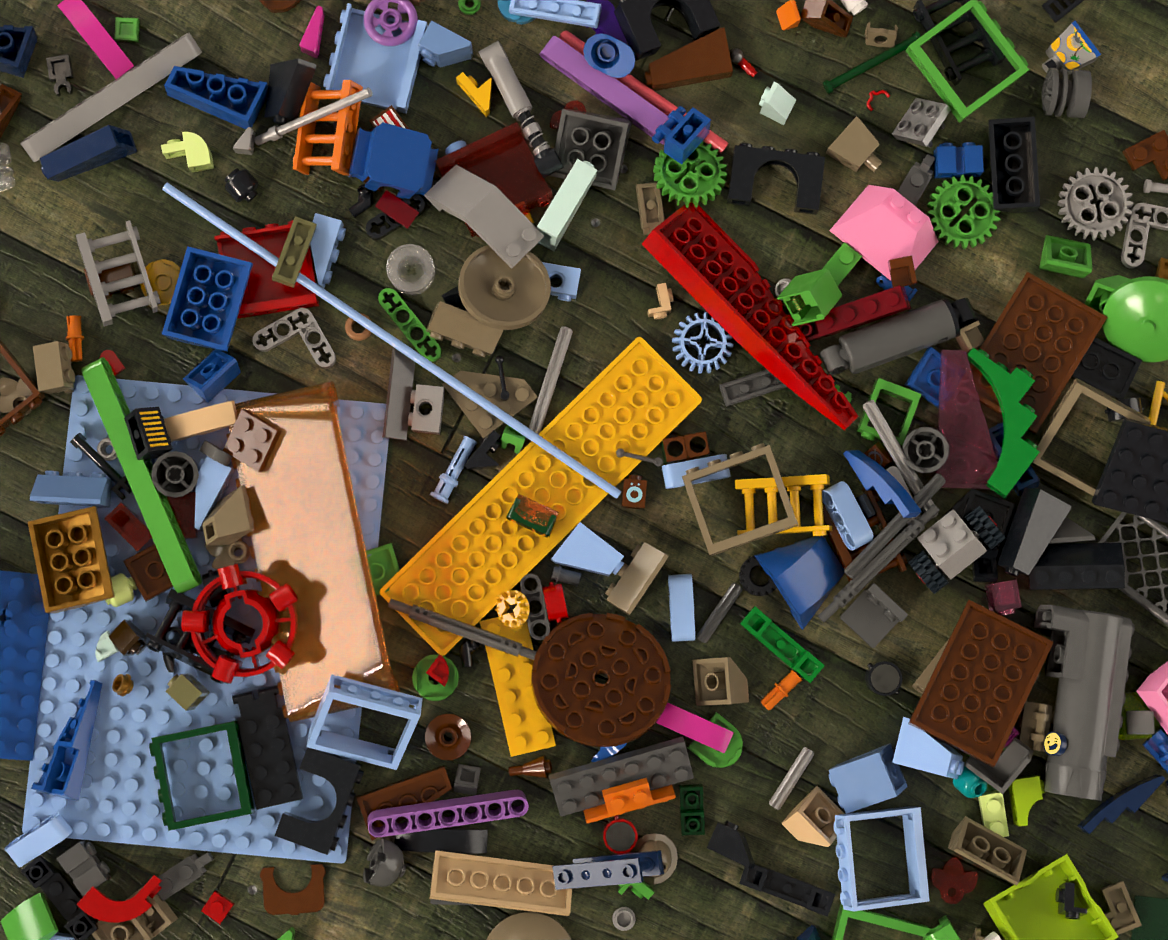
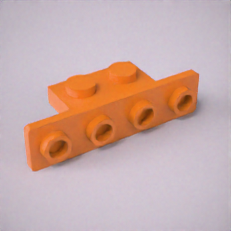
M646 777L602 790L605 804L585 809L583 812L586 823L597 822L633 810L643 809L650 805L667 802L668 800L675 799L676 795L672 785L650 791Z

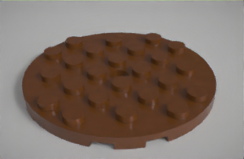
M611 613L606 615L581 614L556 626L544 638L536 652L531 674L534 699L547 722L567 738L595 747L618 746L641 737L661 717L671 690L669 663L665 652L655 637L641 625H636L626 620L623 616ZM603 674L607 677L608 681L606 684H600L595 682V676Z

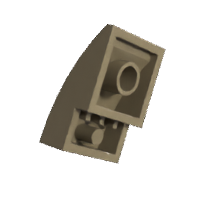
M141 887L138 891H136L126 900L133 898L143 887ZM157 893L153 899L150 896L147 898L153 906L141 916L118 923L98 921L96 924L99 929L92 933L96 940H152L175 922L178 917L166 901L161 900Z

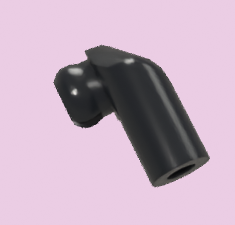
M365 184L358 187V202L348 208L354 218L372 205L373 192L365 188Z

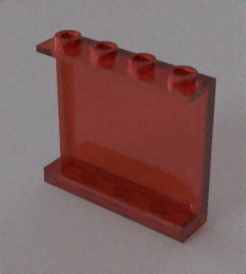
M517 122L435 160L442 177L455 165H458L496 186L524 215H527L531 209L537 206H546L554 199L551 188L549 189L545 179L540 174ZM464 222L471 237H474L476 235L479 237V235L466 222Z

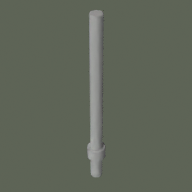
M368 87L284 125L273 126L267 132L254 137V141L258 146L270 140L276 141L288 132L371 97L372 91Z

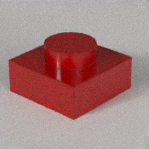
M214 891L201 912L221 924L235 903L219 892Z

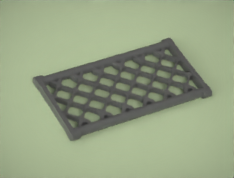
M1122 512L1098 543H1122L1125 588L1119 590L1168 626V614L1165 613L1168 601L1164 595V588L1168 587V585L1163 584L1161 572L1168 571V568H1161L1159 563V556L1167 555L1168 552H1158L1156 540L1163 537L1168 539V528L1157 520L1137 515L1133 516L1132 524L1122 525L1120 522L1127 514ZM1144 523L1153 528L1152 537L1139 538L1137 526ZM1132 526L1135 529L1136 538L1134 540H1123L1121 528ZM1114 529H1117L1119 541L1107 542V538ZM1151 540L1154 544L1155 552L1153 554H1142L1140 542ZM1135 542L1138 555L1126 556L1124 554V543ZM1154 556L1157 569L1144 570L1142 558ZM1139 559L1141 570L1139 572H1128L1126 560ZM1158 573L1160 584L1158 586H1147L1145 574ZM1140 574L1143 580V587L1135 590L1127 584L1129 575ZM1159 588L1162 601L1153 604L1147 599V590Z

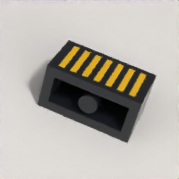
M159 407L135 408L124 418L137 460L156 459L173 449L171 439L165 427L164 417Z

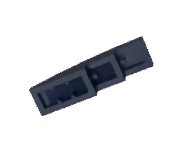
M1155 774L1128 786L1095 808L1077 826L1083 832L1090 834L1103 819L1106 822L1113 823L1125 809L1135 813L1163 783L1165 778L1162 775Z

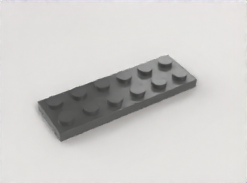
M683 736L548 775L560 817L605 804L602 794L604 789L647 777L651 791L694 778Z

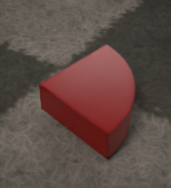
M439 654L426 673L445 687L449 679V667L444 657Z

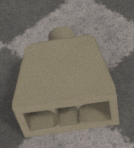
M857 116L826 151L828 156L855 172L863 164L875 172L883 163L873 154L879 147V142Z

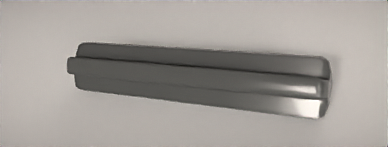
M735 582L731 584L697 633L696 638L703 643L709 640L742 592L743 588Z

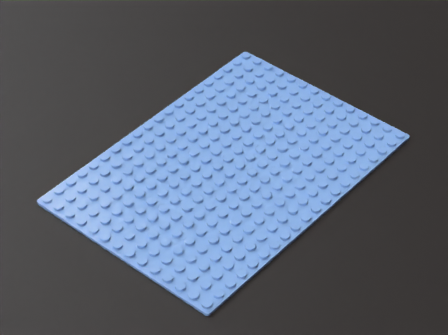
M82 375L75 376L63 476H68V472L82 473V477H91V473L105 474L79 447L76 449L70 443L78 433H81L86 438L85 441L97 452L99 442L109 438ZM116 379L130 413L135 408L159 407L165 419L204 407L234 401L238 416L241 409H247L282 431L263 472H257L232 457L228 467L234 469L235 472L220 500L238 487H246L250 512L254 520V530L242 537V541L249 546L250 556L246 562L238 564L239 570L259 572L273 578L281 585L288 583L299 599L294 603L298 626L296 638L291 648L296 654L284 669L276 665L272 669L258 675L249 677L234 676L232 683L229 684L225 682L223 684L217 683L210 678V675L176 658L174 672H168L163 660L162 651L154 652L148 647L139 655L124 656L119 651L100 662L97 661L95 651L100 636L108 630L112 633L124 619L130 620L145 635L148 632L155 636L169 610V604L166 603V599L171 589L145 602L137 587V590L133 591L134 599L119 607H114L111 604L107 605L104 600L72 610L49 613L33 761H30L22 832H27L48 817L59 812L73 830L67 837L70 839L342 864L347 859L352 806L347 805L344 813L348 815L343 829L339 828L336 837L340 839L336 850H331L328 855L274 835L284 812L307 820L320 821L328 818L336 806V792L332 784L323 777L299 768L307 750L311 724L331 674L365 682L373 597L360 600L347 556L378 547L389 438H382L386 404L223 389L207 403L189 385ZM234 425L204 435H196L181 441L171 442L173 449L169 452L185 453L198 466L201 459H206L207 455L199 451L203 442L206 440L223 450ZM111 445L107 446L106 453H112L113 447ZM118 457L115 460L106 461L120 476H125ZM158 458L151 459L153 465ZM195 486L191 492L184 496L175 498L167 496V499L202 578V575L208 573L209 570L215 571L217 569L212 568L215 557L209 554L205 547L204 532L194 528ZM122 488L120 492L125 495L126 498L124 500L111 490L110 507H97L110 576L123 573L127 578H130L131 575L123 561L155 543L133 492L129 494ZM59 505L58 514L92 506ZM238 549L234 554L235 556H241L243 551ZM363 567L360 580L369 578L367 567ZM246 578L247 584L239 586L240 590H258L259 595L264 598L269 597V594L276 590L268 583L254 578ZM203 582L201 585L182 594L196 600L204 589ZM243 596L242 599L236 597L235 601L231 604L232 608L228 610L226 615L256 630L250 644L246 642L242 644L243 648L251 650L252 647L256 648L255 639L258 638L262 631L263 619L256 608L245 604ZM208 600L206 606L216 610L217 607H212ZM289 609L280 612L281 618L290 617ZM183 611L177 613L170 627L182 629ZM291 621L281 623L280 633L275 635L271 641L273 645L279 639L288 640ZM209 625V632L204 633L205 639H207L212 629L211 625ZM177 631L171 632L169 641L172 644L178 643L180 634ZM226 633V635H227L231 640H233V639H232V636ZM216 640L214 647L219 648L223 651H227L226 649H223ZM271 647L265 652L257 654L260 666L271 661L266 657ZM234 656V659L243 662L241 668H254L252 657L240 658L239 656ZM119 674H129L131 676L130 680L134 683L132 691L125 696L118 695L112 689L113 681ZM176 674H191L210 692L194 710L186 711L165 692L169 688L168 682ZM96 680L103 683L79 801L31 789L33 783H38L44 771L41 768L44 763L49 764L52 759L53 747L69 718L75 717L81 707L78 704L80 698H86L91 686L89 682ZM278 685L280 694H277L276 698L278 707L284 708L303 799L256 810L251 787L255 808L254 813L168 831V826H164L162 820V812H165L164 804L160 803L158 798V789H161L160 783L154 776L155 756H151L149 743H152L151 738L237 721L241 714L239 705L233 703L232 695L253 691L256 700L259 699L258 689ZM333 699L321 730L359 739L362 707ZM227 730L162 743L176 821L241 808ZM343 757V758H346V759L351 760V761H354V762L357 761V760H355V759Z

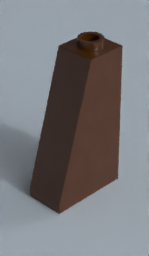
M725 27L649 63L648 71L645 72L647 85H651L652 90L658 91L731 77L733 68Z

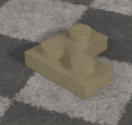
M1123 881L1100 889L1109 910L1104 914L1117 935L1142 926Z

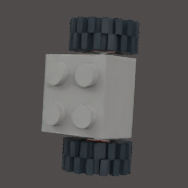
M980 506L965 516L975 531H971L953 509L917 537L934 559V563L923 550L908 561V563L934 594L949 583L939 569H942L951 580L987 552L986 548L978 540L980 537L990 549H993L1006 538L997 528L996 523Z

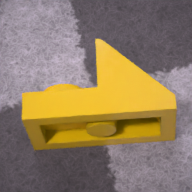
M462 72L456 77L457 84L487 117L490 114L492 78L488 79L477 89L479 85L471 75L467 77Z

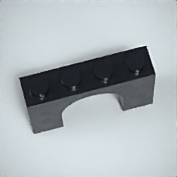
M621 0L614 11L626 41L634 52L635 61L656 54L662 46L651 22V10L656 7L668 6L679 11L684 17L694 41L716 31L721 26L710 0Z
M740 143L739 146L735 145L727 203L749 206L756 173L763 167L779 165L788 169L796 180L797 189L794 212L816 215L820 205L825 157L820 156L817 152L800 154L794 149L777 151L771 146H762L761 149L754 148L752 144Z
M307 747L299 769L328 780L336 792V806L328 818L320 821H311L284 812L274 836L326 855L331 850L335 851L340 839L336 837L339 828H344L348 815L344 814L347 805L351 807L356 793H353L355 784H360L364 771L361 770L362 764L335 754Z

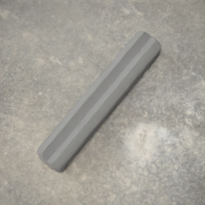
M807 747L801 750L772 796L769 804L775 809H781L814 756L812 750Z

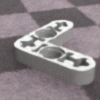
M1138 203L1130 209L1132 214L1128 216L1121 254V261L1125 267L1135 268L1143 262L1149 228L1168 231V222L1161 224L1157 221V214L1160 212L1165 213L1168 217L1167 207ZM1142 209L1143 214L1149 215L1152 213V216H1143L1139 219V215L1135 214V212ZM1132 230L1141 232V241L1136 242L1131 238ZM1140 246L1134 252V257H1137L1138 260L1131 263V259L1127 255L1133 252V247Z
M299 308L257 331L253 336L252 342L256 349L261 352H267L300 334L315 362L321 368H331L336 362V355L313 314L306 308ZM301 313L305 316L309 315L306 324L302 322L295 324L298 327L296 330L288 321L291 318L294 322L298 321ZM280 324H287L290 330L287 335H278L277 328ZM270 330L278 338L275 342L273 338L268 339V345L265 347L262 344L258 345L260 336L263 335L265 338L271 336ZM313 332L319 333L321 336L319 343H309V334ZM322 347L327 355L331 354L329 357L330 362H320L322 358L319 350L314 353L313 350Z

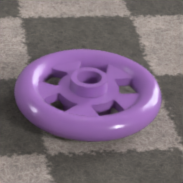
M372 0L364 13V27L367 34L375 42L384 46H398L408 41L413 36L418 22L416 9L409 0ZM389 2L397 3L398 9H388ZM377 8L383 11L379 19L373 16ZM408 13L409 22L402 23L401 14ZM390 17L395 19V22L392 24L387 23V19ZM378 25H381L386 30L382 35L375 29ZM401 28L403 33L394 37L392 31Z

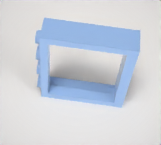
M331 674L309 730L307 747L397 770L421 716L423 698ZM333 699L407 718V724L396 749L321 730Z
M907 806L835 815L833 828L837 835L838 878L842 889L840 901L844 910L861 911L930 901L921 807ZM902 815L910 894L857 900L850 821Z

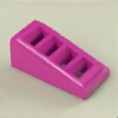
M319 5L316 7L299 44L303 53L314 58H318L325 17L323 7Z

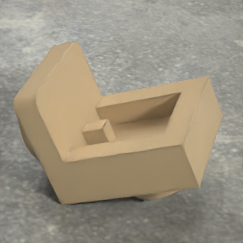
M666 283L657 284L656 286L660 307L649 309L647 312L648 317H654V320L666 318L667 314L671 313L670 302H674L672 290L671 288L667 289Z

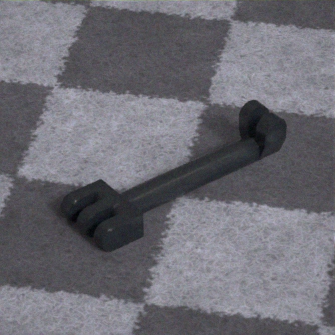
M78 433L70 443L76 449L79 447L116 484L111 490L124 500L126 497L120 490L124 488L129 494L132 492L126 485L128 483L126 475L124 477L120 476L85 441L86 438L81 433Z

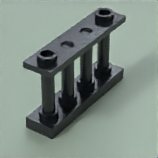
M918 0L913 7V14L917 22L922 23L927 33L935 27L930 14L956 1L960 2L963 6L970 0H938L926 7L922 0ZM971 10L930 39L945 67L944 73L948 81H952L954 86L958 85L962 80L961 73L987 60L991 61L993 66H996L1006 58ZM966 21L971 22L974 28L973 33L945 46L940 36L941 33ZM976 41L982 43L984 47L983 53L957 66L955 65L950 55L951 53Z
M171 588L166 599V603L169 604V610L155 636L147 632L144 643L147 644L146 646L154 652L162 651L210 675L213 681L223 684V681L211 676L214 668L205 662L200 654L195 656L184 651L191 639V632H183L176 646L163 640L177 613L184 610L192 611L196 601L182 593H177L176 590ZM205 606L204 610H210L209 625L212 628V618L215 610ZM227 615L224 617V631L232 636V641L240 644L244 642L250 644L256 630ZM213 628L207 638L214 636ZM216 639L208 643L210 649L214 646ZM226 651L225 655L234 658L235 656L229 651Z

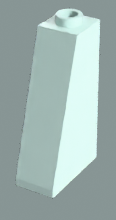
M576 160L537 225V229L544 235L538 243L555 251L596 178L597 169H595L593 164L588 161Z

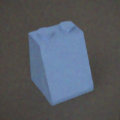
M891 744L849 759L829 769L830 783L836 788L838 803L842 809L844 808L846 814L897 797L908 787L899 764L892 763L894 752Z

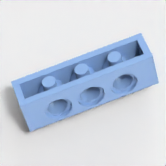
M542 262L550 280L554 277L562 280L561 286L557 288L551 286L550 295L558 296V299L562 301H571V298L576 299L581 269Z

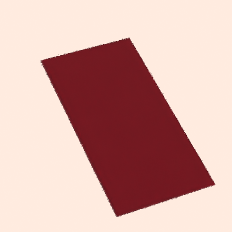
M388 190L384 192L375 207L407 229L419 214L417 210Z

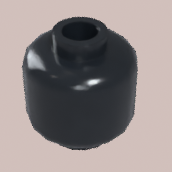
M237 168L225 178V190L236 202H243L244 200L250 202L257 196L258 181L248 170H239Z

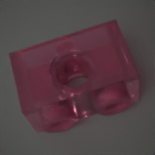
M1017 580L984 585L989 610L996 611L999 615L1016 613L1015 608L1022 607Z

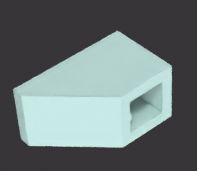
M774 82L771 88L766 87L759 103L762 106L760 114L784 125L796 99L782 86Z

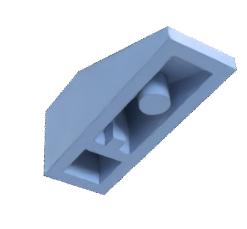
M208 456L206 459H201L197 466L199 476L196 484L194 528L203 531L202 523L220 500L235 472L234 469Z

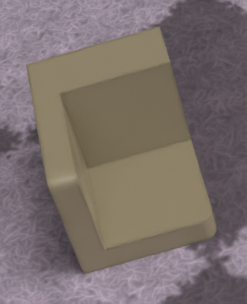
M979 320L960 329V336L956 337L964 354L971 351L972 348L976 349L982 346L984 343V339L978 329L980 325Z

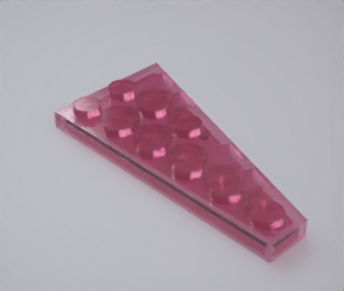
M941 350L938 430L947 438L949 457L946 463L936 470V474L939 473L946 480L942 488L990 489L986 484L996 469L998 462L995 458L993 444L984 413L981 409L966 351Z

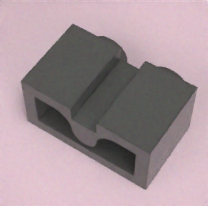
M85 840L78 842L56 858L66 873H69L72 877L73 883L83 897L93 886L98 888L111 878L109 875L110 869L104 861L100 862L95 855L97 851L91 842L87 843Z

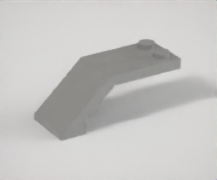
M455 165L424 195L439 212L443 209L466 222L511 269L544 237L532 222L496 186L458 165Z

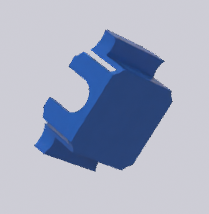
M384 122L375 127L372 132L364 131L360 127L355 138L349 177H356L363 182L369 176L370 179L366 182L365 188L376 191L381 186L393 187L400 190L396 196L399 198L410 199L415 194L424 196L432 187L438 149H431L432 142L428 134Z

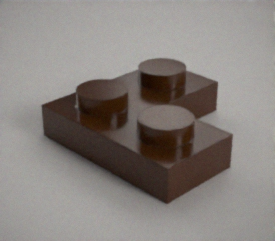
M1165 130L1122 151L1132 171L1153 162L1162 180L1168 179V136Z

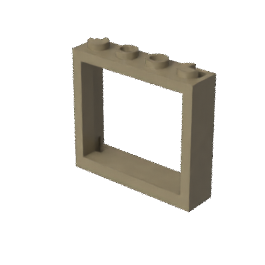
M1075 378L1035 444L1038 446L1037 450L1040 453L1032 463L1094 496L1097 487L1042 458V455L1080 394H1085L1128 419L1148 424L1151 422L1149 417Z
M758 444L751 447V452L745 454L742 451L729 455V460L721 462V459L707 463L708 467L701 470L699 467L691 468L685 471L687 475L682 476L710 556L799 526L770 445ZM766 455L788 518L713 544L692 481Z

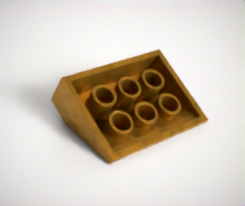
M96 506L28 521L45 613H59L115 597Z

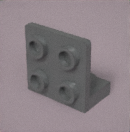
M872 583L841 614L840 619L871 648H874L908 614L875 583Z

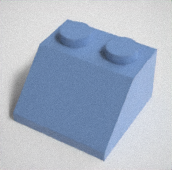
M433 21L430 22L418 43L422 60L432 67L434 65L444 67L469 60L473 57L472 42Z

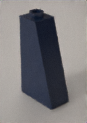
M107 125L41 157V170L47 179L59 182L132 155L138 151L130 131Z

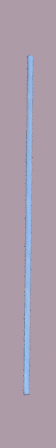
M168 182L164 185L163 191L276 267L279 260L278 257ZM299 273L298 283L616 499L622 492L621 490L321 286Z

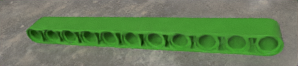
M102 357L82 367V375L170 581L177 593H184L201 585L202 578L167 496L159 492L153 484L151 474L153 464L151 459L137 460L124 419L130 413V410L110 364Z

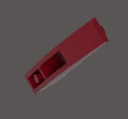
M899 285L832 308L822 320L797 326L807 341L812 342L909 310L911 306L905 287Z

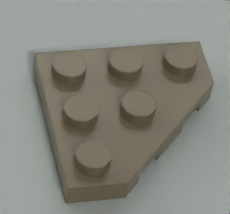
M459 371L453 376L512 417L538 399L524 379L505 377L506 391L509 392L510 396L507 401H503L500 397L502 392L500 376ZM444 382L442 384L483 439L488 437L493 430L496 431L505 424Z

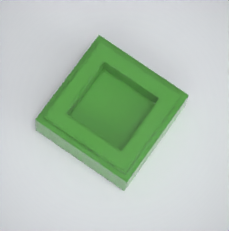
M116 17L115 41L139 42L140 20L138 18Z

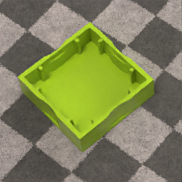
M1067 854L1023 879L1018 885L1011 886L983 903L1005 940H1115L1118 938L1104 912L1090 896L1084 880ZM1065 882L1075 883L1074 907L1087 909V914L1080 916L1079 920L1067 919L1064 914H1058L1059 902H1056L1055 894L1057 888Z

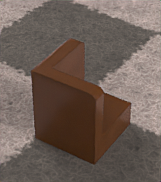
M912 256L888 261L892 287L899 285L904 287L917 283Z

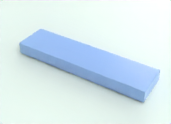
M511 0L509 13L598 28L602 5L579 0Z

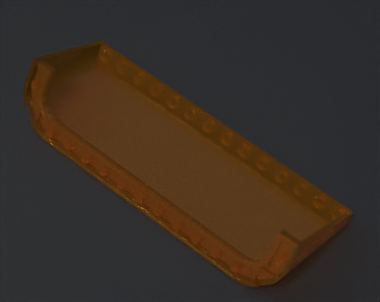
M329 381L235 403L238 416L241 409H247L282 431L263 472L255 471L232 457L231 461L233 468L238 470L239 478H236L237 488L240 486L246 487L250 512L254 520V530L247 534L248 537L251 536L253 543L250 546L251 557L256 559L257 568L254 569V572L265 574L281 585L288 583L299 599L294 603L298 626L296 638L291 648L296 654L284 669L279 668L277 665L274 667L275 673H279L281 682L277 683L280 696L284 695L285 705H282L284 718H289L290 722L315 717L331 674L400 692L397 676L393 674L386 647L337 407L340 404L335 383ZM234 425L229 426V431H230V433H231V431H232ZM256 579L257 582H261L262 591H259L260 596L267 598L271 592L276 590L268 583ZM289 609L280 612L281 618L290 617ZM291 621L281 623L280 633L275 635L271 641L273 645L279 639L288 640ZM333 699L327 714L361 706Z

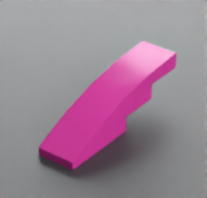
M64 0L57 5L115 79L134 67L82 0Z

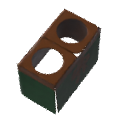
M706 431L663 439L661 451L664 465L708 457L710 451ZM697 436L702 437L706 442L705 449L700 453H696L690 448L691 439ZM671 441H679L683 445V452L680 456L673 457L667 452V446Z

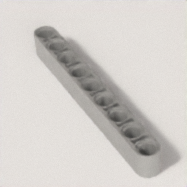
M190 32L183 35L24 139L20 144L33 162L38 161L41 157L49 154L168 76L174 66L182 67L200 55L202 50Z

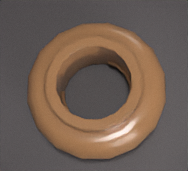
M360 313V314H362L363 316H365L366 318H368L369 320H371V319L369 318V316H367V315H365V314H363V313ZM348 317L345 323V330L351 339L362 341L371 335L372 332L366 328L362 333H355L352 326L356 321Z

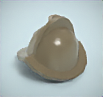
M656 833L646 834L638 839L632 850V853L661 850L664 874L643 877V881L653 885L662 883L671 877L676 869L678 860L677 848L672 840L665 835Z

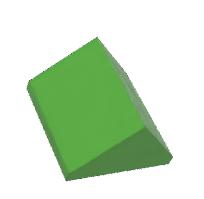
M1046 235L1039 269L1085 278L1092 272L1091 246L1088 243Z

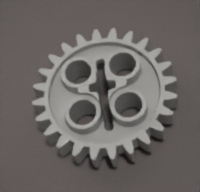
M1095 167L1093 173L1086 168L1084 175L1077 171L1076 179L1070 176L1068 179L1069 184L1064 183L1062 188L1065 191H1060L1059 197L1062 200H1059L1057 203L1058 206L1064 208H1061L1058 214L1065 215L1062 223H1070L1067 228L1068 230L1076 229L1075 236L1083 232V239H1086L1088 234H1090L1093 241H1095L1097 235L1100 234V237L1104 240L1106 233L1113 237L1115 234L1114 229L1121 231L1123 228L1121 223L1127 224L1128 219L1125 216L1132 214V211L1127 208L1133 206V202L1127 200L1132 197V193H1125L1129 185L1121 186L1122 177L1118 180L1114 179L1116 172L1109 176L1107 175V168L1102 173H1099L1098 167ZM1089 185L1093 187V194L1091 189L1089 188ZM1098 188H1107L1109 194H1101ZM1083 192L1086 194L1087 199L1081 200L1077 198L1076 193ZM1093 196H1094V201H1095V203H1096V204H1099V206H1098L1097 209H1096V205H1095V204H1091V202H1092V200H1093ZM1111 208L1115 215H1106L1104 209ZM1097 213H1098L1100 219L1102 220V222H1098V220H1097ZM1081 214H1090L1092 216V220H1084Z

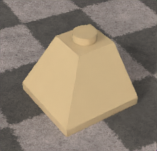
M816 786L789 813L782 822V825L798 841L829 847L837 837L833 828L835 815L844 813Z

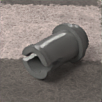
M561 565L559 567L554 566L551 580H555V583L559 581L578 587L581 573L563 569Z

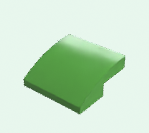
M38 893L27 899L1 920L8 940H50L59 931L43 893Z

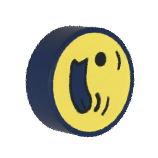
M1058 732L1048 733L1043 743L1045 752L1049 755L1061 756L1067 748L1066 737Z

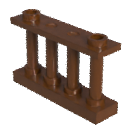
M864 487L862 491L864 494H867L876 512L874 516L866 520L870 527L878 524L880 531H882L887 524L877 504L879 497L875 490L866 491ZM823 505L824 526L830 525L833 530L826 532L842 567L845 569L868 544L855 550H848L825 505ZM901 551L878 574L896 566L899 572L907 570L905 565L908 562L904 553ZM846 575L848 581L850 582L852 579Z

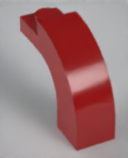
M153 875L133 898L126 901L112 900L97 887L93 886L76 905L89 916L100 921L111 923L129 921L141 916L153 906L147 898L150 896L153 899L162 889L159 885L162 880L157 875Z

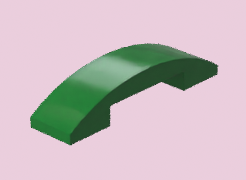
M756 606L740 622V625L809 683L813 681L825 666L774 624Z

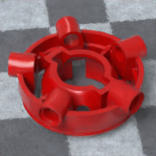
M238 564L217 569L219 577L211 581L200 592L192 611H183L181 620L182 631L191 632L196 650L204 661L214 668L211 676L217 680L232 683L234 676L249 677L258 675L272 669L276 665L284 669L296 654L291 648L296 638L298 626L294 603L299 599L288 583L281 585L273 578L259 572L240 571ZM246 578H254L268 583L276 590L271 592L269 597L264 598L259 595L258 590H240L239 586L247 584ZM220 586H222L223 590L233 588L234 591L224 595V598L221 599L213 613L212 628L214 636L205 639L204 633L209 632L210 610L204 609L209 598ZM243 596L245 604L256 608L263 619L262 631L258 638L255 639L256 648L252 647L251 650L243 648L242 644L232 641L224 631V617L228 610L232 608L231 604L235 601L236 597L242 599ZM289 609L290 617L281 618L280 612ZM291 621L288 640L285 641L282 638L273 645L271 641L275 635L280 633L281 623ZM216 639L223 649H226L240 658L252 657L254 668H241L242 661L224 654L219 657L216 656L208 643ZM271 647L266 654V657L271 661L260 666L257 654L265 652Z

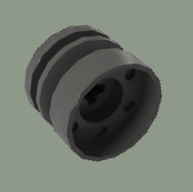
M1049 68L1042 88L1043 114L1051 116L1054 112L1055 116L1059 117L1065 108L1067 117L1085 118L1091 100V72L1074 69L1068 79L1066 69L1062 68L1058 73L1057 68Z

